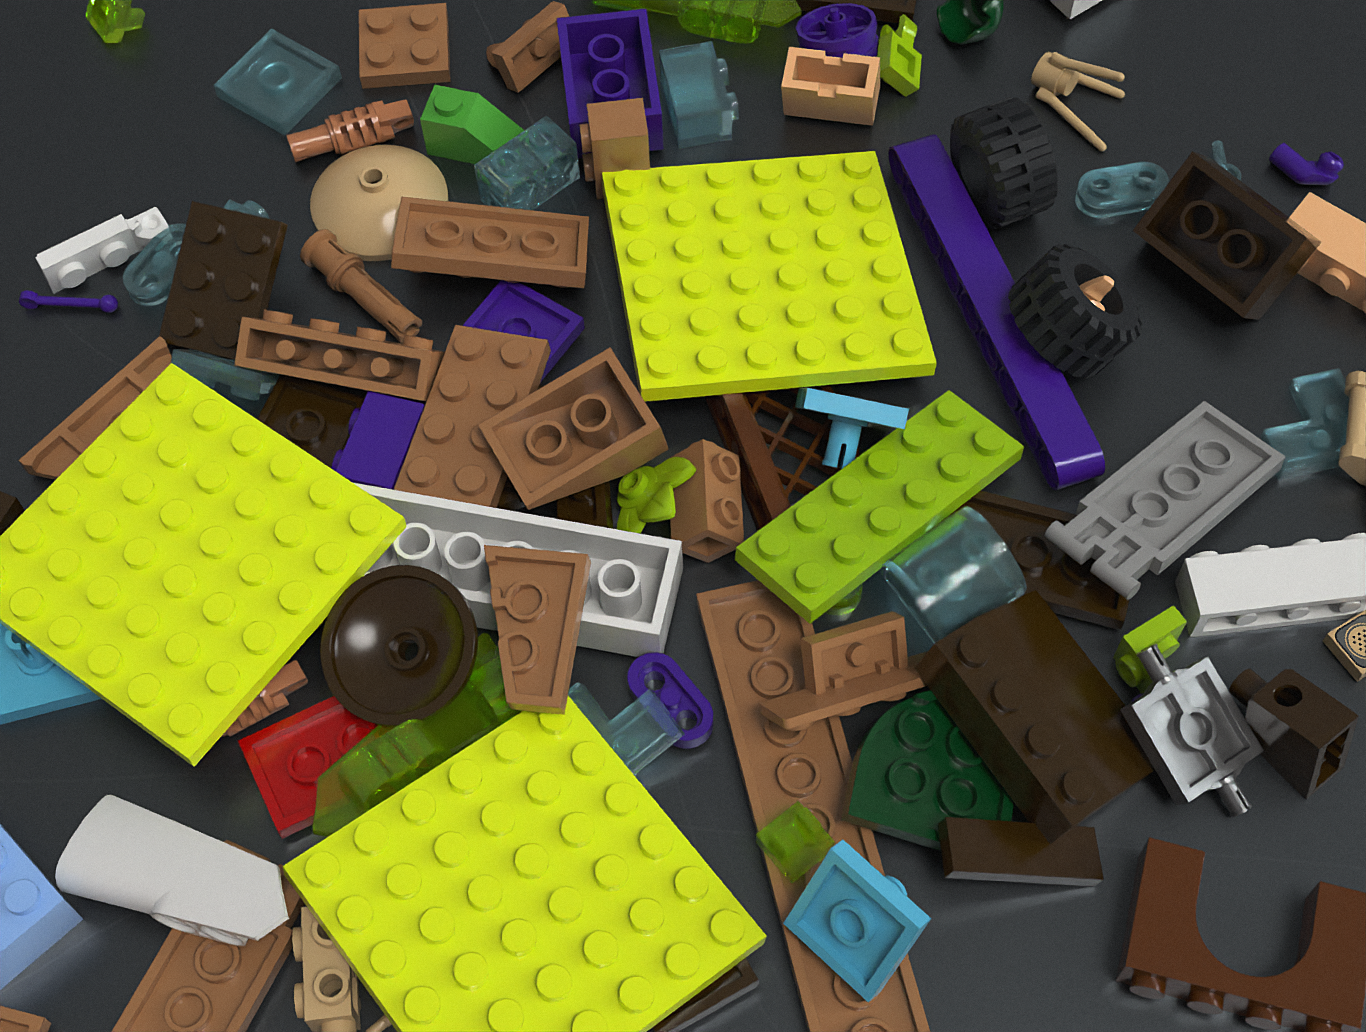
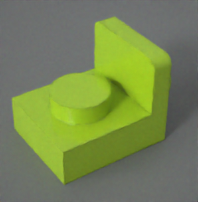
M1174 605L1124 635L1113 656L1116 661V668L1122 679L1129 686H1136L1142 694L1153 681L1136 654L1146 647L1157 643L1158 649L1164 659H1166L1180 646L1177 640L1187 621Z

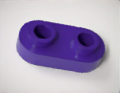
M646 653L635 659L627 675L629 693L670 744L683 749L695 748L706 742L713 731V709L709 701L671 657L663 653ZM651 680H660L664 683V686L656 691L649 690L645 685ZM684 718H691L697 723L692 729L688 730L682 729L677 725Z

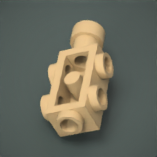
M301 907V927H294L292 933L296 962L303 961V982L295 983L294 1004L297 1018H304L312 1032H357V1030H361V1000L359 998L358 977L308 907Z

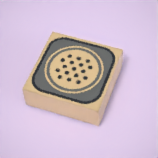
M1366 610L1327 633L1323 640L1325 645L1357 682L1366 677Z

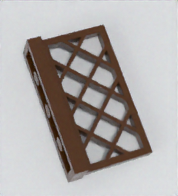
M831 385L815 386L816 390L834 393ZM789 388L786 390L797 395L799 388ZM771 390L762 391L761 394L758 392L705 396L725 449L739 455L741 490L757 531L791 507L788 498L793 489L807 495L817 488L800 479L808 464L831 476L841 470L838 464L837 468L822 465L824 457L815 453L822 439L828 442L829 427L832 424V420L828 419V414L822 425L798 413L800 408H795V404L790 409L768 398L767 396ZM760 408L785 420L777 434L758 425L755 416ZM791 424L816 436L809 449L784 438ZM858 448L855 459L860 456ZM776 449L802 461L794 475L774 465L771 457Z

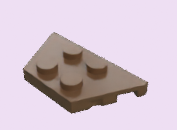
M159 336L18 461L28 474L56 480L171 363L174 364L165 339Z

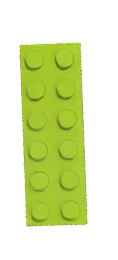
M948 390L907 420L905 429H895L737 546L735 561L811 624L1021 460L1024 446Z

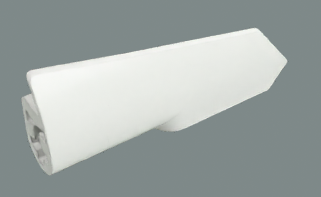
M114 795L104 796L83 819L69 840L56 867V884L62 892L147 913L158 922L173 929L235 946H245L248 938L258 941L289 919L282 889L280 868L276 864Z

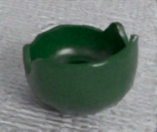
M947 0L937 7L936 14L940 30L949 42L960 45L989 38L997 30L1001 22L1004 0Z

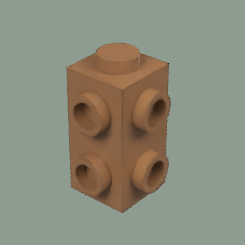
M702 439L672 456L683 457L689 460L697 470L690 479L673 489L676 513L675 517L670 519L671 539L682 541V553L710 563L736 550V547L744 542L739 455L721 448L713 442Z

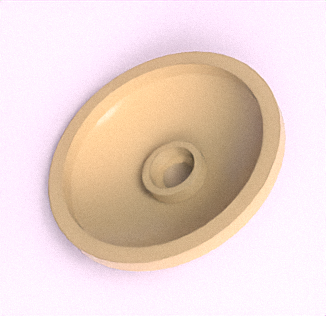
M373 145L359 148L341 156L322 172L312 190L310 211L316 230H330L336 235L337 243L345 251L357 254L364 261L392 260V248L401 196L449 201V195L442 172L425 155L403 146Z

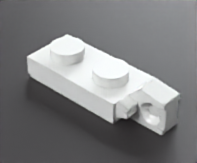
M153 207L131 219H124L122 214L37 254L35 258L53 294L65 288H73L80 285L87 277L107 267H116L123 264L131 255L137 252H143L146 248H156L171 238L172 235L166 220L158 208Z

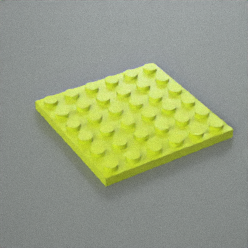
M875 151L650 168V170L602 172V190L638 390L645 402L934 375L937 364Z
M171 363L0 536V624L195 767L327 618L332 607L343 592L365 575L404 531L407 525L402 515Z
M569 696L567 698L565 715L522 711L283 866L284 876L397 1032H647L761 947L767 937Z

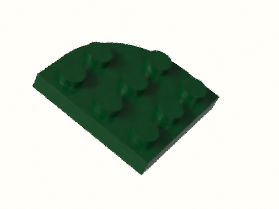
M925 691L889 709L866 732L858 746L852 763L841 820L941 851L937 824L945 817L1011 821L1014 801L932 691Z

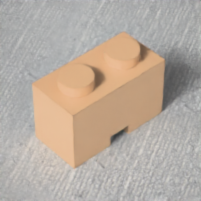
M789 47L781 84L784 115L873 126L880 90V57L843 53V58L826 56L825 51Z

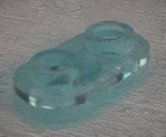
M1137 162L1091 170L1079 179L1075 193V202L1084 214L1094 218H1106L1146 211L1167 186L1169 177L1163 168L1151 162Z
M186 224L169 225L167 229L156 235L125 269L123 283L130 298L135 303L143 306H154L168 299L178 260L176 255L180 252Z

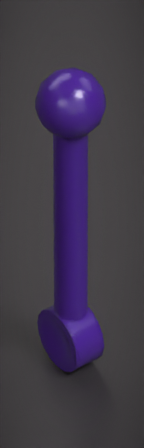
M26 290L20 293L19 304L28 309H35L38 305L100 308L106 313H112L118 307V300L109 294L104 295L101 299L39 296L33 291Z

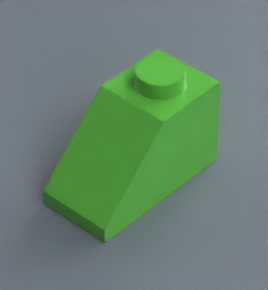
M434 85L420 118L427 155L511 172L515 170L527 138L524 129L479 93Z

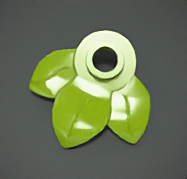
M672 457L654 468L642 466L624 475L619 483L617 502L621 506L617 530L640 534L646 522H658L675 517L673 489L694 475L697 470L695 466L683 457Z

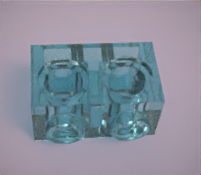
M547 115L474 165L480 200L487 206L534 210L580 178L576 142Z

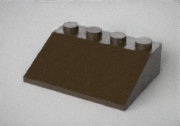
M1037 590L986 612L936 642L915 667V670L1028 822L1035 823L1050 844L1155 771L1120 711L1121 708L1125 707V704Z

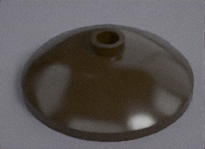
M395 565L380 568L366 574L349 586L338 598L324 625L321 638V664L330 690L348 711L363 720L377 725L390 727L409 726L436 716L459 696L475 666L478 650V632L474 614L469 603L458 588L441 575L429 569L412 565ZM416 643L418 645V653L415 658L407 661L405 657L406 649L411 644Z

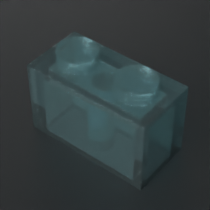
M712 41L659 50L660 81L678 148L682 149L731 140L732 120L739 119L738 105L735 93H727L725 85L729 84L726 62L724 58L717 59Z

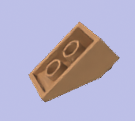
M611 348L604 350L478 425L528 510L624 476L669 450L659 423Z

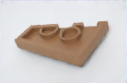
M484 545L485 559L489 567L492 587L490 589L491 600L495 610L499 635L498 647L506 702L512 710L565 715L591 560L588 554Z

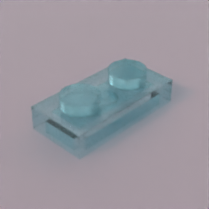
M174 349L171 363L206 386L214 388L216 382L230 385V394L250 400H259L260 394L271 393L280 376L277 373L234 366L235 361L197 350Z

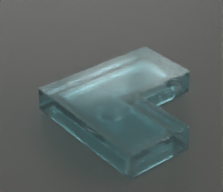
M1340 368L1293 378L1289 389L1304 421L1264 429L1260 437L1262 441L1286 457L1280 471L1276 473L1278 480L1340 467L1339 452L1346 441L1349 397L1345 394V379Z
M577 682L569 688L568 696L633 775L685 735L656 693L651 690L646 691L612 720H609L584 684Z

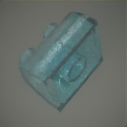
M964 506L907 545L882 564V568L879 570L934 644L974 618L1017 599L1026 592L1024 576L1012 553L993 527L977 511L969 506Z

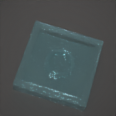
M271 28L214 84L217 97L279 133L286 135L342 79V75L338 65Z

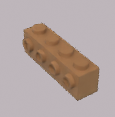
M264 310L263 318L242 317L234 366L427 401L445 351L432 349L434 340L404 335L403 344L385 341L386 331L365 327H357L356 335L338 332L340 325L338 322L310 318L309 327L292 324L293 314Z

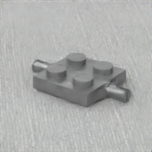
M1157 643L1141 650L1136 656L1140 659L1153 682L1147 687L1142 696L1121 708L1120 711L1176 806L1189 803L1205 791L1216 789L1229 810L1231 817L1238 816L1246 812L1247 809L1252 808V804L1249 803L1235 778L1240 774L1245 763L1264 750L1209 657L1196 660L1184 669L1171 671L1158 649Z

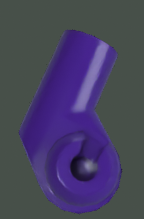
M1286 143L1280 144L1269 157V161L1300 185H1329L1339 178L1338 172L1344 167L1342 158L1331 151L1322 153L1318 161L1305 160Z

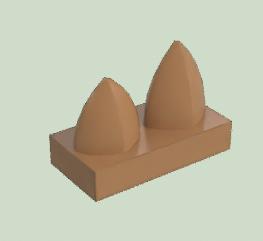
M552 1L533 18L526 20L522 27L507 40L487 47V60L500 71L507 89L519 93L561 57L557 18L570 17L565 4Z

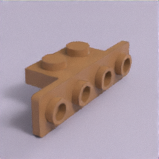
M893 611L800 638L806 689L761 702V714L785 730L801 731L812 727L814 721L833 715L848 716L860 711L861 706L877 701L900 700L906 696V692L927 686L915 670V667L928 651L908 657L904 616Z

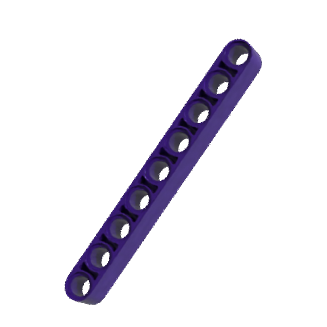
M933 134L889 147L888 159L894 180L1049 487L1057 491L1102 476L1105 473V460L1102 449L1061 370L1047 361L1031 346L1014 321L1015 317L1010 311L1009 303L1011 302L1008 295L1015 282L942 142L937 135Z

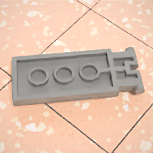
M1203 401L1080 500L1076 511L1077 516L1065 526L1059 521H1054L1046 530L1044 537L1079 564L1085 563L1091 557L1096 561L1091 567L1090 572L1125 599L1129 600L1137 593L1141 586V583L1137 581L1138 578L1148 570H1151L1158 576L1279 472L1286 457L1209 403Z

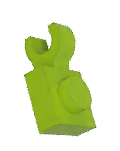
M903 14L900 16L899 27L896 31L887 24L882 27L877 57H880L881 79L906 97L919 90L922 55L913 48L917 25Z

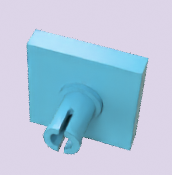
M799 388L795 408L828 414V419L832 420L822 465L837 468L843 444L839 464L841 469L855 460L862 426L867 427L868 423L905 429L909 411L907 408L812 388Z
M0 624V725L102 699Z
M841 840L830 848L783 924L869 1003L882 991L931 918L907 897L905 887L898 879L888 875L883 876L847 842Z

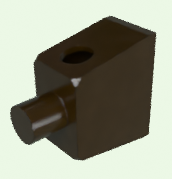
M1250 668L1244 670L1236 677L1229 688V693L1247 708L1245 720L1264 750L1260 755L1301 796L1308 799L1344 768L1359 716L1293 669H1284L1268 683Z

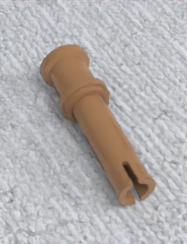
M322 229L317 231L304 243L300 253L301 261L308 267L317 268L327 277V285L333 290L349 294L374 319L388 329L400 343H403L404 335L416 336L419 333L420 329L417 327L422 326V320L404 307L379 282L375 281L365 271L363 259L355 253L345 251L337 243L336 235L330 230Z

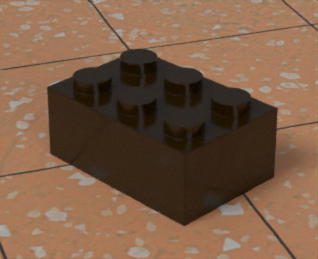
M1193 151L1133 229L1137 235L1240 316L1256 320L1261 319L1321 244L1320 240L1210 157Z

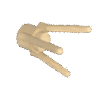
M1046 52L1038 61L1031 78V83L1039 87L1036 98L1049 104L1099 151H1105L1107 148L1106 144L1056 96L1060 94L1068 96L1076 84L1079 83L1104 94L1122 99L1125 96L1123 90L1082 73L1117 82L1124 80V74L1108 68L1073 60L1057 52Z

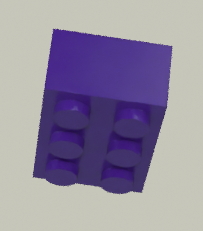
M637 9L557 18L573 159L583 158V154L591 153L582 152L579 124L588 123L587 104L643 98L649 151L664 149L662 111L647 10Z

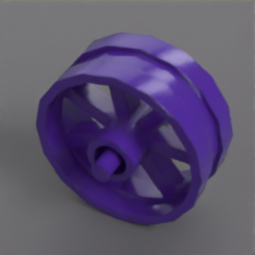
M842 3L819 7L808 12L797 23L796 34L800 44L799 48L825 51L826 56L843 58V53L876 57L878 54L879 38L876 34V16L871 9L863 5Z

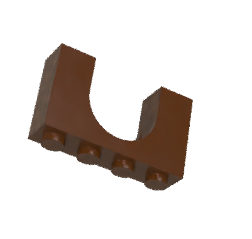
M1151 837L1148 838L1138 857L1116 982L1130 985V991L1142 997L1162 999L1165 995L1186 1000L1188 1001V1007L1201 1013L1221 1014L1223 1011L1246 1016L1245 1021L1248 1024L1266 1030L1281 1029V1026L1302 1032H1358L1361 1029L1366 993L1365 892L1319 881L1305 898L1298 952L1293 967L1274 976H1249L1236 972L1221 963L1208 950L1200 936L1196 921V905L1205 851Z

